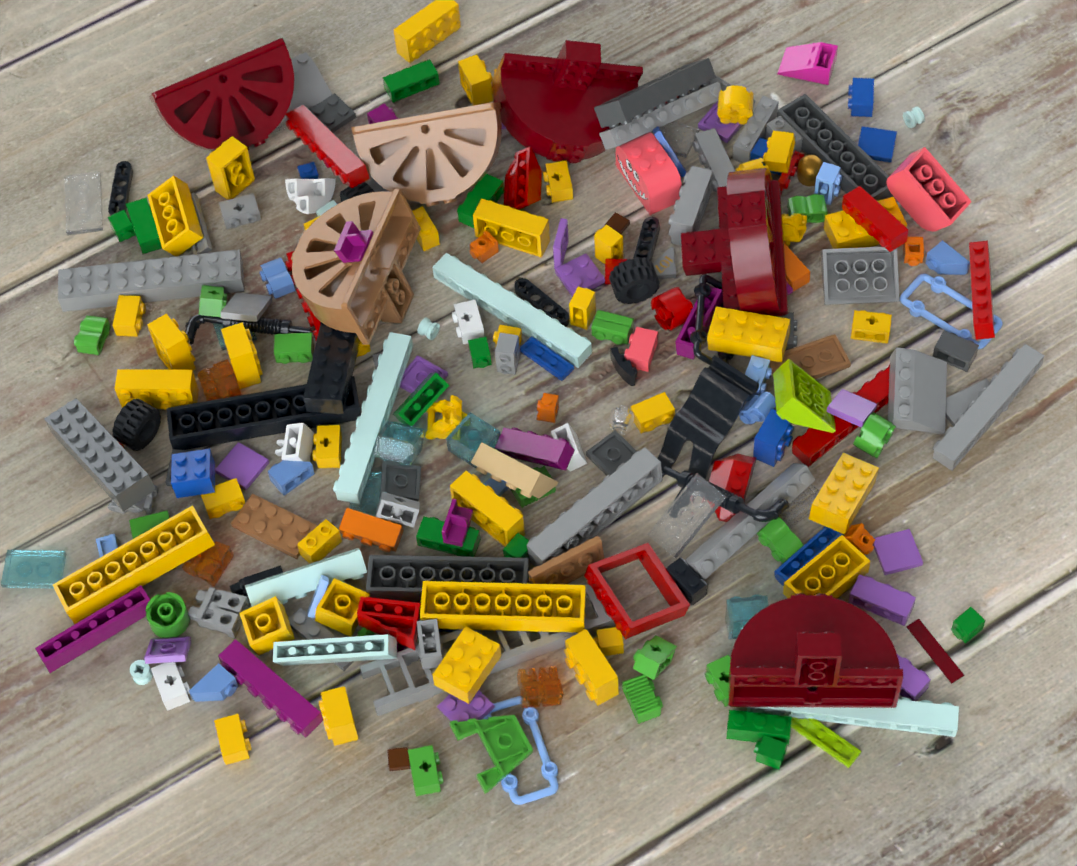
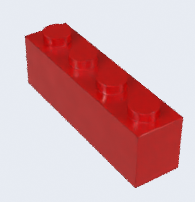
M861 186L843 196V211L849 214L858 225H861L870 236H873L882 247L891 252L907 242L909 229Z

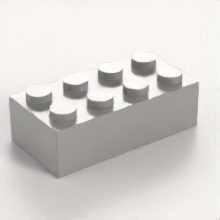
M691 166L690 172H686L684 178L685 185L681 186L679 192L680 199L676 200L674 205L675 213L671 214L669 218V225H671L669 236H671L672 244L681 246V233L699 230L712 194L713 170Z

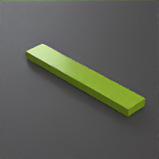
M792 718L791 728L846 767L850 768L861 754V750L814 718H809L808 720Z

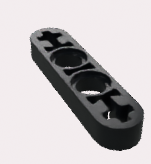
M128 161L119 162L115 168L108 207L110 216L117 212V207L119 208L118 212L122 210L126 212L127 210L126 204L128 203L133 169ZM119 182H126L124 186H118ZM119 195L124 196L121 200H115Z
M648 217L643 221L633 259L645 258V260L652 261L660 231L659 220L656 217ZM646 237H652L650 241H644ZM643 250L649 251L647 254H640Z
M519 278L515 281V293L522 300H526L536 309L544 311L552 319H557L565 327L569 325V313L528 279ZM533 295L540 296V299L537 301H533L530 298ZM547 305L553 307L551 311H545L543 308Z

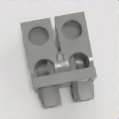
M209 587L208 591L198 590L196 601L202 604L200 608L190 607L188 611L189 618L197 621L199 627L226 633L229 637L236 638L242 625L239 613L250 608L247 597L216 590L212 587Z

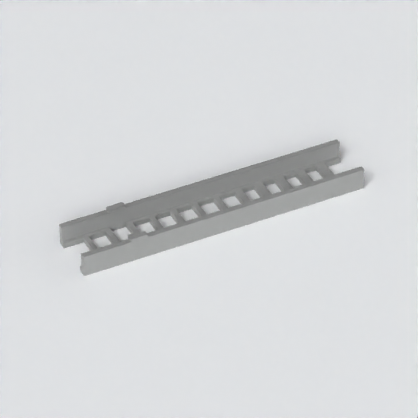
M603 576V578L605 579V581H606L607 584H608V580H607L606 576ZM587 583L581 584L585 585L586 597L588 596L597 615V618L589 621L585 618V629H587L591 637L597 635L598 629L616 627L612 618L605 613L592 587ZM461 629L440 636L442 660L446 655L444 649L454 644L462 632ZM474 630L481 635L496 631L505 651L501 653L502 656L490 674L565 647V640L578 634L577 632H557L549 635L548 632H539L541 639L530 642L526 631H518L524 645L510 650L502 631ZM419 644L416 645V650L408 648L397 652V659L375 660L359 666L363 679L382 673L390 695L373 701L377 716L415 702H422L432 698L434 695L445 692L434 685L433 676L429 668L424 669L429 683L415 688L406 666L418 661V659L421 661ZM400 666L409 688L395 693L386 671Z

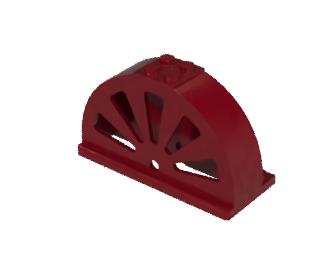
M280 38L153 92L149 98L166 126L185 142L195 147L215 151L224 141L233 136L250 150L249 146L251 145L258 147L266 143L265 139L269 138L268 135L281 123L289 109L294 91L292 60L284 39Z
M565 40L557 58L504 53L492 79L494 102H501V122L507 131L524 147L530 146L534 153L546 157V160L580 163L582 160L590 159L606 151L599 133L608 130L609 126L601 128L594 107L637 88L638 81L643 74V67L601 63V44Z
M768 168L729 172L727 186L717 187L719 229L681 233L682 267L685 275L692 276L722 272L724 308L770 316L787 315L788 297L780 184L777 180H771Z
M799 593L762 609L740 631L733 646L730 659L728 701L730 707L896 708L903 681V669H900L897 652L888 634L866 612L848 602L833 598L832 595H805ZM807 687H817V690L812 692Z

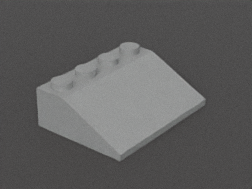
M306 52L291 59L294 70V91L287 113L301 105H304L309 110L332 95L316 64ZM286 115L284 116L281 123L287 121Z
M885 247L822 249L820 252L825 305L900 302L897 248L891 252Z
M895 348L890 356L888 421L893 423L896 428L945 434L946 361L917 350Z

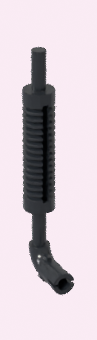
M196 314L185 325V333L190 340V345L194 343L197 329L200 328L201 324H205V322L223 324V328L243 322L244 328H249L250 332L268 335L311 333L312 331L309 327L293 326L290 320L282 321V319L275 320L260 317L257 322Z
M665 466L663 469L664 474L677 480L679 487L707 499L734 514L741 511L758 522L776 520L790 506L786 499L780 498L769 509L755 510L745 505L742 497L687 470L680 473L668 466Z

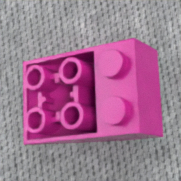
M818 42L786 47L777 75L829 85L837 59L838 45Z

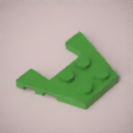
M515 715L488 717V719L476 720L475 718L462 722L453 720L450 722V727L457 741L478 733L495 766L477 774V780L484 793H488L533 752V748Z

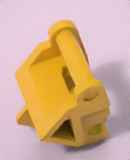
M793 213L791 216L789 214H782L785 244L789 246L791 242H801L807 230V215H801L800 213Z
M451 395L450 402L446 399L440 400L437 403L434 402L426 411L428 418L425 437L430 440L435 438L459 439V425L468 424V414L462 412L461 399ZM435 413H442L443 418L435 422Z

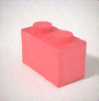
M636 327L634 334L631 333L630 348H626L624 358L626 361L630 360L632 367L635 366L637 370L649 372L658 344V331Z

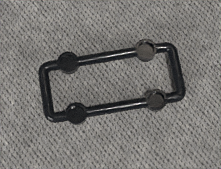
M702 274L699 278V285L694 287V293L698 299L695 331L690 334V340L694 344V355L699 360L711 365L712 358L701 352V345L707 340V333L703 330L705 298L711 293V287L708 284L721 289L722 292L723 288L720 281L708 274ZM717 352L718 357L728 364L729 360L735 355Z

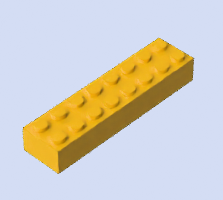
M192 505L54 583L53 587L67 615L76 624L135 588L146 585L211 548L215 543Z
M423 581L420 621L437 619L438 629L463 630L466 626L472 630L579 633L585 629L586 588L585 585Z

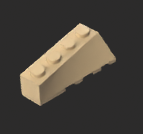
M482 442L471 461L472 464L477 466L476 470L484 475L487 472L491 473L490 478L500 483L502 480L506 481L505 486L515 491L517 488L521 489L520 494L531 498V496L540 498L558 484L556 480Z

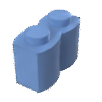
M281 257L260 265L262 271L259 274L262 281L267 282L265 286L269 295L273 294L276 299L295 291L294 283Z
M770 392L754 395L751 400L743 405L739 413L740 420L745 424L765 421L771 408L775 409L776 407L775 397Z

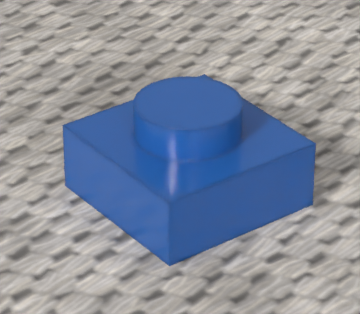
M314 162L297 166L301 179H319Z

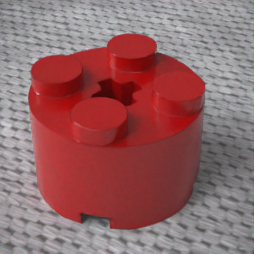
M679 287L671 288L651 300L652 310L655 309L657 314L654 317L664 330L670 329L671 331L685 324L693 309L692 302L685 298Z

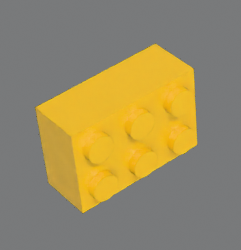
M233 136L224 141L221 146L206 157L215 191L227 200L235 198L255 181L248 149Z
M166 313L147 324L157 355L168 370L194 371L196 369L194 365L196 360L190 352L192 348L187 342L189 338L184 331L178 329L179 325L174 318L171 319Z
M242 322L221 329L239 388L243 389L261 383L260 375H263L249 328L245 329Z
M465 626L432 674L434 685L470 704L502 656L500 644Z
M587 629L565 640V662L570 669L573 668L576 672L575 677L580 685L583 684L587 689L585 692L589 700H594L596 705L599 706L619 694L618 676Z

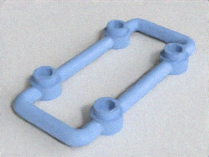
M920 274L901 294L900 302L909 308V313L912 316H922L949 333H954L963 339L971 340L979 345L978 349H983L992 339H981L980 342L972 339V334L968 329L958 330L925 310V305L922 301L915 300L912 302L907 299L923 281L931 284L930 287L933 292H944L973 310L972 301L946 286V281L941 276L933 278L928 274ZM994 315L996 335L1001 329L1003 322L998 316Z
M521 695L494 703L495 708L484 717V719H488V717H492L491 713L518 704L523 705L522 718L525 724L530 725L543 763L541 774L543 778L549 780L550 787L518 796V779L509 773L501 780L502 789L509 793L512 802L517 805L551 796L559 788L556 778L558 768L554 762L550 761L537 723L539 720L538 711L531 706L527 697Z

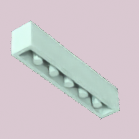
M356 548L247 584L245 588L252 607L275 596L282 604H285L289 598L295 597L300 599L307 596V592L313 590L315 592L321 575L329 578L328 585H330L334 578L344 583L349 578L353 580L362 578L364 573H367V569L360 549Z
M388 634L273 642V662L282 666L397 659V638Z

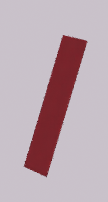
M920 619L906 626L951 684L965 676Z

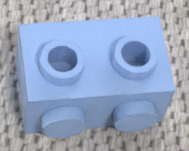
M823 162L816 177L814 194L824 195L826 204L831 205L834 197H838L840 193L841 167Z
M752 355L745 375L759 383L755 395H760L766 390V380L770 379L772 368H770L769 359Z

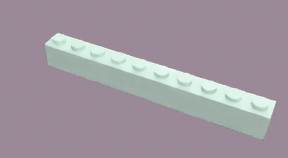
M445 253L432 267L435 279L465 298L476 300L478 306L508 325L521 328L524 335L529 338L533 336L575 367L579 368L592 354V344L589 339L581 337L573 329L562 325L557 319L547 316L544 311L536 309L528 301L518 298L515 293L507 291L499 283L489 280L486 275L478 273L470 265L460 262L457 257Z
M390 332L388 339L384 340L383 353L379 355L378 367L373 371L372 385L368 386L367 399L363 401L361 416H358L356 420V431L351 434L350 448L346 449L345 462L341 464L339 479L334 483L333 491L336 493L337 500L360 504L413 349L412 337L409 335Z
M900 698L896 708L747 707V712L789 716L807 720L814 718L823 722L955 737L958 730L959 706H954L952 703L947 702L935 704L929 700L917 702L912 701L910 698Z

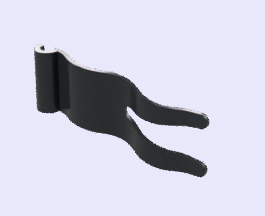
M714 355L711 365L702 370L688 399L670 423L661 452L657 458L661 462L662 478L666 475L663 473L664 467L672 468L684 443L691 441L693 443V450L688 471L706 480L717 448L730 432L744 403L751 400L757 392L759 383ZM681 488L669 510L670 516L674 519L679 518L698 495Z

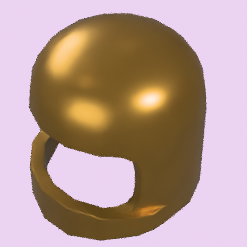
M806 155L799 161L797 178L802 185L815 186L817 174L823 164L818 156Z

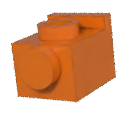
M487 230L483 232L482 236L470 243L469 252L474 259H478L481 263L499 252L498 241Z
M908 237L907 242L903 244L904 263H908L910 266H917L919 263H923V237Z
M543 393V397L541 400H538L537 420L551 423L556 422L559 411V395Z
M860 523L849 527L844 537L862 554L868 555L874 549L872 544L875 539L864 528V525Z

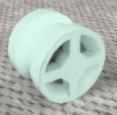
M914 107L912 111L903 113L904 122L909 128H913L917 123L921 124L925 121L924 114L919 107Z
M425 317L420 322L417 332L419 335H426L429 340H433L439 332L440 324L437 322L433 323L429 318Z
M137 660L130 666L129 671L136 684L145 685L151 681L153 673L149 664H145L144 660Z

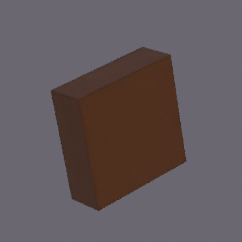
M615 212L605 225L622 234L630 225V220Z
M408 747L387 749L389 771L410 769Z

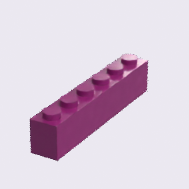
M139 586L35 649L49 673H52L146 617V606L151 599L143 587Z
M236 639L218 655L221 662L220 665L234 675L237 683L240 685L245 684L252 696L261 698L263 705L269 710L273 709L276 711L277 717L282 722L287 721L291 724L290 727L296 734L299 735L301 733L304 737H307L323 722L322 714L318 709Z

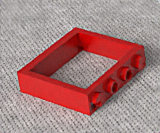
M649 543L589 564L584 575L587 584L592 587L596 598L601 601L607 615L612 618L617 630L621 632L625 639L685 616L690 606ZM639 559L670 607L632 622L601 573Z

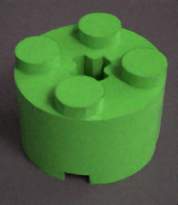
M873 412L862 426L860 436L856 437L853 445L872 457L878 458L885 443L887 444L892 437L896 426Z
M166 592L163 595L158 594L146 606L148 623L153 633L158 637H178L187 629L190 618L186 605L179 595L172 592Z

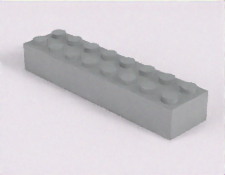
M645 447L641 451H636L629 461L620 464L612 475H607L601 484L591 488L583 499L577 500L572 508L567 512H562L555 522L548 524L543 529V532L529 540L527 550L530 563L534 567L540 566L551 558L557 557L569 549L583 544L586 540L597 536L662 481L661 462Z

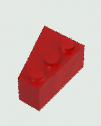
M360 596L357 610L359 626L379 635H391L397 638V643L416 650L418 639L417 621H420L421 603Z

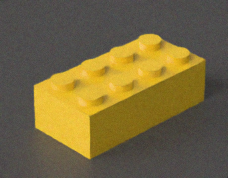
M434 0L393 29L397 53L407 62L412 63L435 45L444 41L449 35L458 31L461 28L459 4L454 0Z
M173 175L147 195L163 250L176 257L203 239L187 183Z
M894 197L877 201L907 228V223ZM844 211L825 215L824 230L833 249L863 248L880 245L873 236H870L861 225H858Z
M481 199L473 214L475 237L479 238L487 230L498 241V244L541 258L550 242L549 219L543 216H536L526 211H520L485 199Z
M716 307L707 335L708 350L747 357L754 355L769 359L770 361L782 362L790 335V319Z
M117 369L114 389L122 408L133 399H141L156 409L164 410L169 407L197 403L199 388L193 370Z
M842 453L814 499L809 519L845 535L873 488L879 467Z
M465 471L450 485L452 499H457L459 507L473 509L471 520L505 547L517 533L525 536L523 513L519 509L511 507L504 497L496 495L489 485L485 486L481 483L475 474L471 475L468 471Z
M841 535L784 582L783 594L787 598L799 593L805 595L826 594L832 595L833 598L837 599L855 584L859 574L865 576L869 572L871 561Z

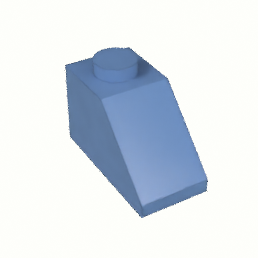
M942 240L927 252L925 264L938 274L966 275L970 262Z
M283 460L268 470L270 481L284 496L315 474L312 463L305 461Z
M218 663L189 690V693L195 702L224 701L236 692L238 684L235 677Z

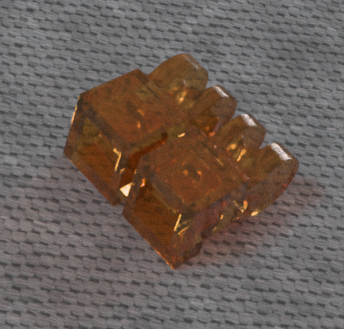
M228 359L213 364L214 367L203 369L198 373V379L201 382L202 389H204L203 392L207 401L242 395Z
M217 541L214 542V546L191 558L190 562H185L182 566L183 570L189 575L199 577L214 587L223 574L222 569L225 570L234 557L230 546Z
M556 666L549 667L548 674L545 667H540L538 672L539 681H537L535 668H529V675L526 674L524 668L518 669L517 681L521 694V708L540 707L541 701L542 706L561 705L564 693Z

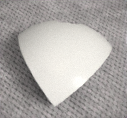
M335 179L285 180L289 199L296 203L298 211L305 214L316 213L318 209L329 203L335 189Z

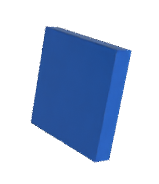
M862 126L858 146L872 160L891 163L897 131Z

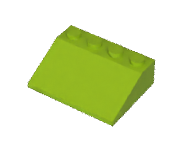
M790 359L785 361L773 373L777 415L792 424L834 433L836 431L834 415L826 412L828 405L832 402L831 392Z

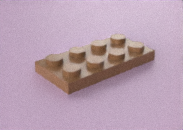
M835 334L786 350L782 362L770 361L772 375L785 361L790 359L814 379L850 368L851 362Z
M253 493L231 522L233 528L295 559H298L300 556L297 544L317 527V525Z
M598 536L588 539L583 544L551 558L540 566L534 567L528 571L530 584L567 585L584 576L589 564L605 559L601 539Z

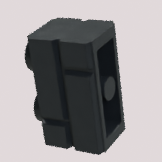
M682 557L666 568L691 605L696 604L707 595L708 584L703 579H700V576Z

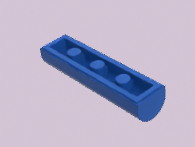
M825 526L774 571L776 580L784 587L786 580L841 535L844 536V534Z

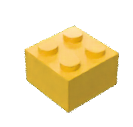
M477 54L458 61L460 84L472 106L493 101V87L491 84L493 78L491 73L486 71L484 61L480 60Z
M334 578L316 608L315 621L352 637L359 624L357 610L360 596L370 597V594Z
M276 596L239 613L250 647L258 656L272 650L273 642L292 641L295 639L285 608Z
M345 686L321 692L322 700L319 701V706L328 740L333 739L334 746L359 740Z

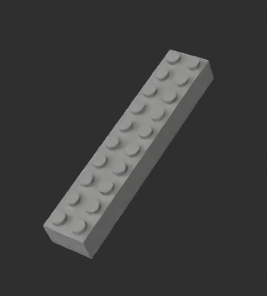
M240 249L60 269L58 270V301L62 311L66 312L117 306L119 295L141 296L143 303L200 297L202 285L224 287L225 294L244 292L243 260Z

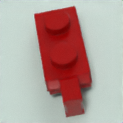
M795 150L788 173L782 172L778 180L781 195L784 189L788 190L791 183L790 177L796 175L798 163L804 157V153L802 154Z

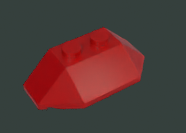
M530 146L516 152L514 155L515 159L508 168L505 175L504 206H510L519 210L541 200L542 170Z
M735 454L714 461L709 482L742 497L745 503L757 458ZM708 501L719 521L728 522L736 515Z

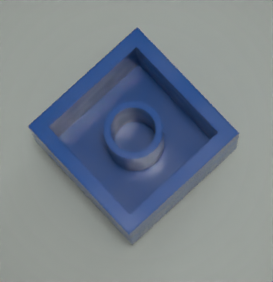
M772 408L755 436L753 457L774 467L777 461L782 460L785 447H789L792 442L793 436L791 434L794 426L786 419H781L777 415L776 410Z
M210 449L172 454L171 485L176 498L215 493V461Z

